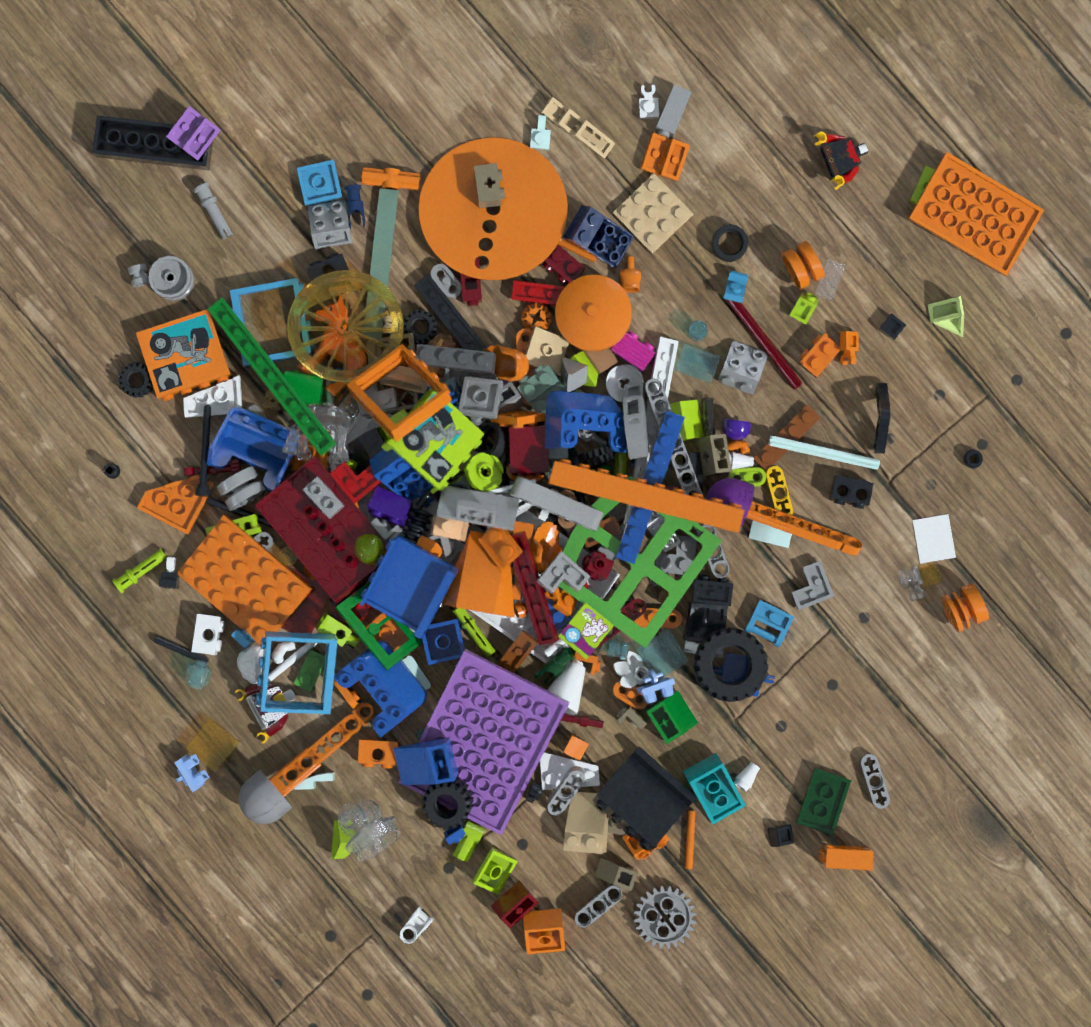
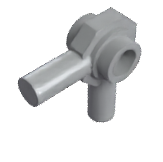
M578 429V438L582 441L592 440L601 447L607 445L608 441L597 435L596 431Z

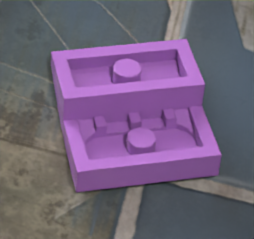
M188 106L166 137L193 158L199 160L221 129Z

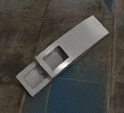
M643 382L624 385L623 413L630 459L649 457L648 422L646 420L645 385Z

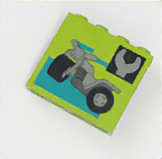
M432 388L426 391L407 416L436 395ZM448 403L399 441L395 442L389 436L381 447L386 452L393 449L434 486L430 492L435 493L438 490L443 491L449 484L447 480L450 476L454 477L459 472L460 468L458 466L461 463L464 464L471 456L469 454L472 449L475 450L482 443L480 439L484 433L454 405Z

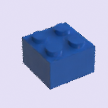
M458 619L432 624L422 637L428 665L461 658L465 650Z

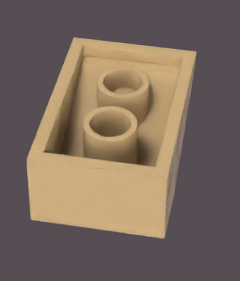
M577 791L571 800L565 827L563 851L595 854L606 852L609 815L597 809L592 801L598 793Z

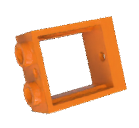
M822 845V849H819V861H821L825 868L873 871L874 851L869 847Z

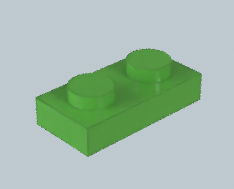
M310 649L294 684L312 692L324 668L325 656Z

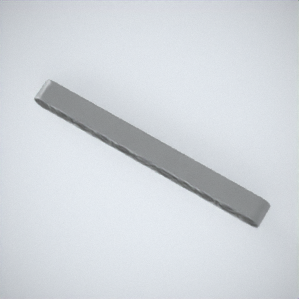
M653 378L647 381L644 389L660 431L666 411L672 412L661 381ZM650 383L658 384V392L652 393L649 391L648 385ZM657 401L665 403L666 407L663 411H658L655 408ZM679 433V444L674 448L670 461L680 489L685 490V495H688L691 491L703 495L681 434ZM677 455L684 456V465L679 466L675 463ZM684 473H689L692 476V481L689 484L682 482L681 477ZM698 523L704 528H710L712 534L718 537L715 527ZM695 528L699 538L701 535V531ZM719 544L717 547L718 554L711 556L707 563L715 577L723 578L729 573V566L722 546ZM719 563L725 567V571L721 575L715 572V566Z

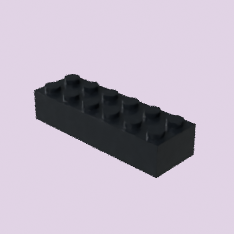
M97 115L92 154L97 158L210 171L213 141L199 160H196L166 137L175 124Z

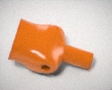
M628 256L627 268L620 270V282L626 293H637L640 291L641 271L634 269V257Z

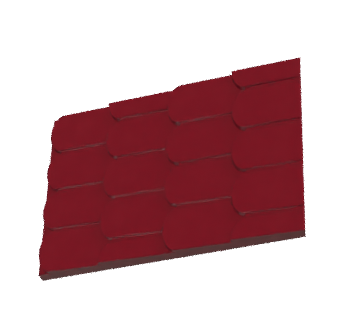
M315 456L255 505L336 604L369 578L373 571L376 572L378 570L377 562L387 552V549H385L387 542ZM317 476L345 505L331 519L325 515L303 490Z

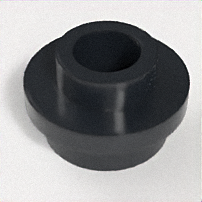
M974 449L967 451L963 457L964 464L971 469L978 468L983 461L982 454ZM970 456H974L976 458V461L974 463L970 462Z

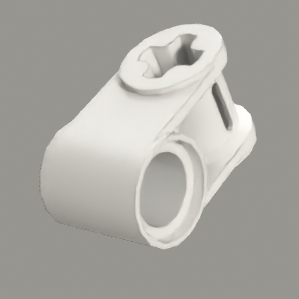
M420 906L400 931V938L404 943H413L434 920L433 917L426 915ZM406 929H411L414 932V937L407 939L404 937L403 932Z

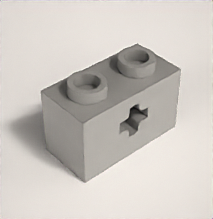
M318 476L303 489L329 519L333 518L345 507L341 500Z

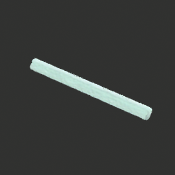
M770 436L768 442L769 446L877 470L880 465V460L781 437Z

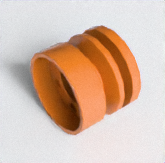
M973 583L960 588V598L954 591L950 592L951 599L947 594L941 596L945 615L958 633L963 631V625L966 629L970 628V618L975 624L989 620L986 605Z

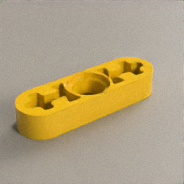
M772 466L766 472V480L775 510L781 511V504L777 506L776 502H782L787 499L788 503H784V507L789 509L787 514L793 515V507L783 470L778 466ZM773 469H775V472L780 473L777 476L778 482L782 481L783 485L779 484L772 487L771 483H775L773 477L770 478L769 474L772 473ZM776 488H782L785 491L782 499L774 496Z

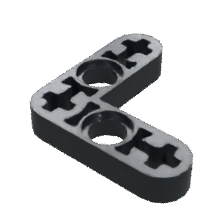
M877 382L876 403L878 419L874 439V453L885 454L890 424V402L887 383Z

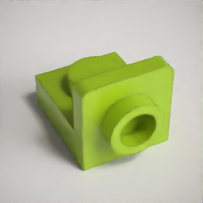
M802 292L789 316L806 325L819 300L810 292Z

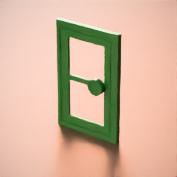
M368 582L335 609L387 671L422 644L423 641L414 636L415 632L409 627L392 618L409 640L390 655L385 652L372 635L378 634L380 627L390 620L391 617L387 616L378 624L371 623L367 630L351 610L362 601L360 596L365 587H369L371 582Z

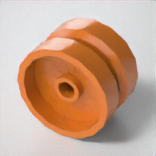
M806 240L797 244L796 252L790 248L781 253L784 265L798 289L802 290L808 287L810 279L817 282L825 277L819 258Z

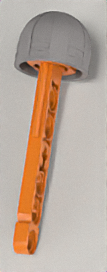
M369 703L360 704L352 711L353 714L347 715L308 749L306 747L270 779L261 770H258L243 784L240 790L239 805L243 814L249 820L258 824L273 823L286 814L292 807L284 797L321 766L320 763L355 735L362 725L365 726L374 718L375 710ZM363 708H370L371 714L368 717L361 716ZM349 720L356 721V727L352 730L346 728V723ZM334 733H340L342 736L341 740L333 742L331 736ZM328 739L333 747L330 748L325 741ZM319 746H321L322 748L325 747V748H324V750H325V753H324V754H322L321 752L318 753V751H319V750H318V747H319ZM304 758L312 760V764L309 767L305 768L302 766L301 763ZM291 770L297 772V777L294 780L287 779V773ZM282 777H283V779L285 780V782L288 783L287 786H286V785L284 784V782L281 780Z

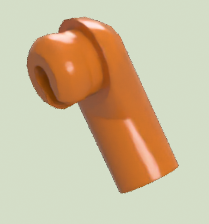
M732 440L727 442L729 452L735 449H739L743 455L750 452L749 444L746 441Z

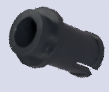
M107 464L103 468L105 470L104 474L110 479H115L120 475V467L116 464ZM113 468L115 471L110 474V469Z

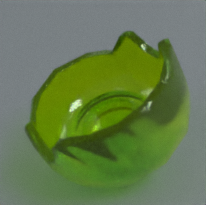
M366 533L356 540L355 554L366 565L376 564L385 553L383 542L375 534Z

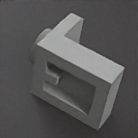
M375 518L370 522L387 543L391 538L394 539L397 535L401 536L402 530L398 525L388 532L390 527L384 520L380 522Z

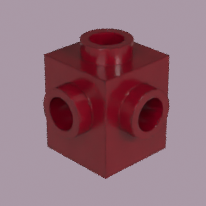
M596 551L588 555L586 554L581 565H583L582 570L590 576L589 579L603 581L608 578L614 561L606 558V554Z

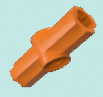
M363 167L362 185L380 186L383 189L390 190L408 189L419 191L421 175L420 173L401 172V170L395 168H384L383 170Z

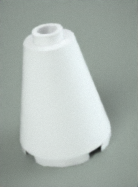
M575 659L564 666V670L556 677L547 690L569 701V705L564 713L570 715H577L586 670L583 667V663Z

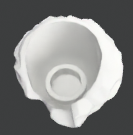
M252 645L239 653L237 658V667L242 677L251 684H256L258 675L262 673V668H259V658L263 656L264 649H261L259 645Z

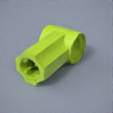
M470 821L467 822L464 828L466 834L459 841L453 853V856L465 862H468L476 844L479 843L485 831V828Z

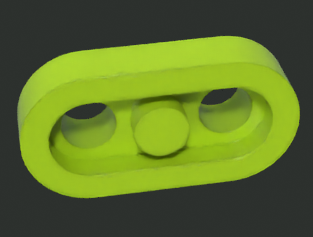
M759 467L734 469L728 475V478H734L735 475H739L741 480L754 484V487H759L766 481V473ZM754 474H758L760 476V479L758 481H755L753 479Z

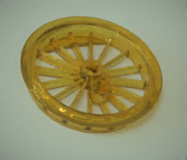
M351 270L330 272L308 283L292 303L287 321L288 339L300 363L318 377L341 383L351 382L399 347L404 328L400 305L389 288L368 274ZM362 289L348 318L349 292ZM366 291L377 296L371 304L354 318ZM345 294V317L342 316L335 299L336 296ZM332 298L340 319L322 302ZM379 301H382L388 310L358 322ZM319 304L336 322L306 309ZM303 314H306L334 327L300 326ZM386 316L391 317V328L360 327ZM343 325H346L349 328V330L345 331V329H343ZM300 331H333L302 343ZM360 332H391L388 344ZM335 336L313 357L304 348ZM360 338L384 347L385 350L377 358L361 342ZM339 339L327 367L315 361ZM344 339L343 371L330 369ZM352 341L358 343L355 349H349L347 345ZM361 348L374 360L365 367H362L358 357ZM347 353L355 355L360 369L346 371Z

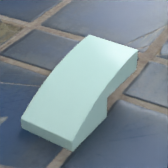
M753 520L749 539L789 548L792 534Z
M334 772L308 777L295 787L294 790L315 789V781L335 780Z

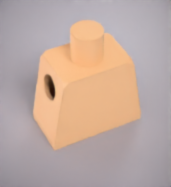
M433 515L429 535L466 541L469 523Z

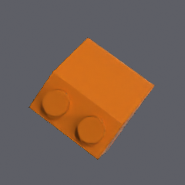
M561 909L532 910L523 917L527 954L565 951Z

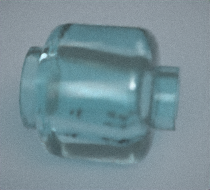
M196 660V663H189L185 675V681L188 682V686L203 689V687L209 685L212 668L207 666L208 662Z

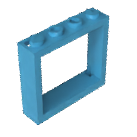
M298 278L230 290L233 311L246 326L241 295L293 286L304 349L268 355L273 362L313 355L312 350H315L314 339H310L309 331H312L311 322L306 319V313L309 312L307 301H303L302 294H305L303 282L300 283ZM241 353L243 366L251 367L249 362Z
M265 631V638H261V649H264L263 656L259 658V668H262V673L258 675L257 680L260 694H256V705H259L260 711L330 714L337 649L335 634ZM271 641L326 643L321 702L266 700Z

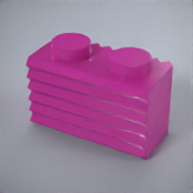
M629 331L620 342L613 346L611 351L643 373L656 352L653 351L654 347L647 342L641 343L637 340L639 337Z

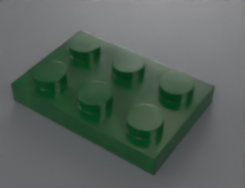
M814 768L796 823L834 835L852 780Z

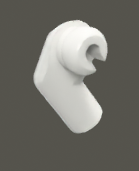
M287 641L277 644L271 656L274 663H282L285 652L295 650L296 643Z

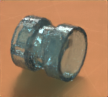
M699 320L691 323L688 329L690 339L696 342L702 341L708 333L707 325Z
M611 638L607 656L613 658L616 655L621 660H626L630 642L623 641L619 643L617 639Z

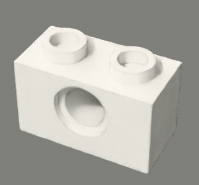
M197 614L192 652L217 655V652L221 651L222 640H219L220 632L223 633L225 621H222L223 617ZM207 629H211L214 633L211 640H207L204 636Z

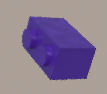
M377 486L367 505L368 513L374 518L387 520L392 526L404 527L413 509V502Z

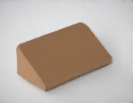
M610 348L597 352L584 351L599 374L618 362Z

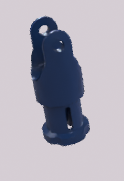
M357 184L344 187V190L347 191L348 202H346L350 229V216L354 212L361 214L363 228L365 227L364 206L360 197V189L362 187Z

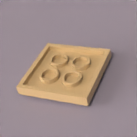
M653 173L613 212V215L653 254L693 216V213Z

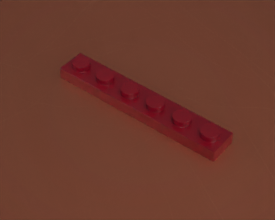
M521 531L510 534L523 551L513 561L538 643L543 645L557 642L559 637L543 587L536 582L539 574L526 533Z

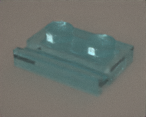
M684 344L675 371L711 383L720 356Z

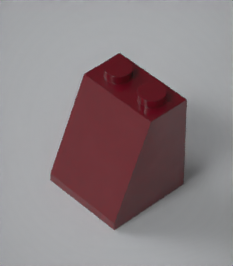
M545 421L538 422L536 426L524 424L523 428H512V425L509 426L510 473H514L515 476H525L526 473H534L536 476L545 475V472H549V450L544 448Z

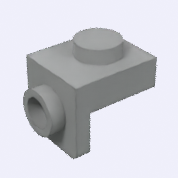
M434 535L428 537L431 540H441L445 557L453 555V551L456 550L453 539L449 540V538Z

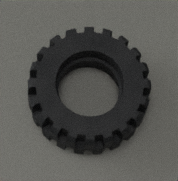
M723 628L707 635L698 645L693 659V671L695 672L697 682L706 693L718 700L734 702L742 701L753 696L757 690L759 691L762 683L766 680L769 664H767L768 657L764 651V646L753 634L742 629ZM728 646L741 649L746 654L749 662L747 674L743 679L735 683L721 681L715 675L712 667L715 654L720 649Z

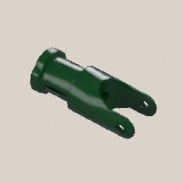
M563 646L562 651L555 657H551L536 672L534 677L537 679L543 673L551 672L550 676L544 681V685L547 686L564 670V666L571 660H574L576 656L568 647Z

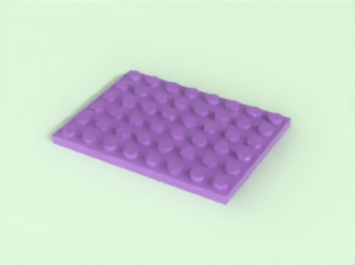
M465 649L418 743L450 737L458 770L455 780L460 778L463 780L462 784L467 783L469 785L468 790H472L471 797H474L473 807L467 818L502 835L566 711L569 701ZM430 784L404 786L424 796ZM446 794L438 796L439 804L451 810L458 808V803L452 796Z

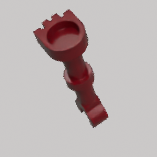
M232 460L230 465L222 469L208 466V474L212 475L232 472L234 475L241 471L240 460ZM200 467L184 468V476L200 475Z

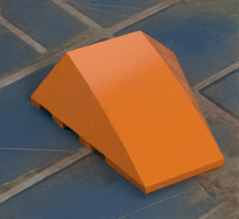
M471 531L455 565L459 570L441 604L489 614L515 617L511 563L504 570H500L478 541L484 533Z

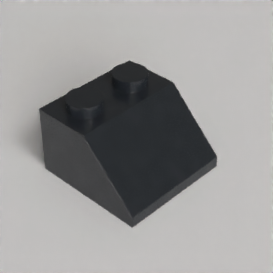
M375 427L343 447L349 459H353L358 463L355 469L358 475L370 466L369 460L384 450L381 447L384 441Z

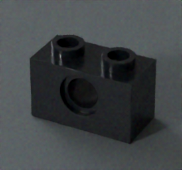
M331 254L327 257L328 260L323 262L320 260L315 261L307 268L317 292L352 278L343 254ZM326 267H333L334 272L332 275L327 276L324 274Z

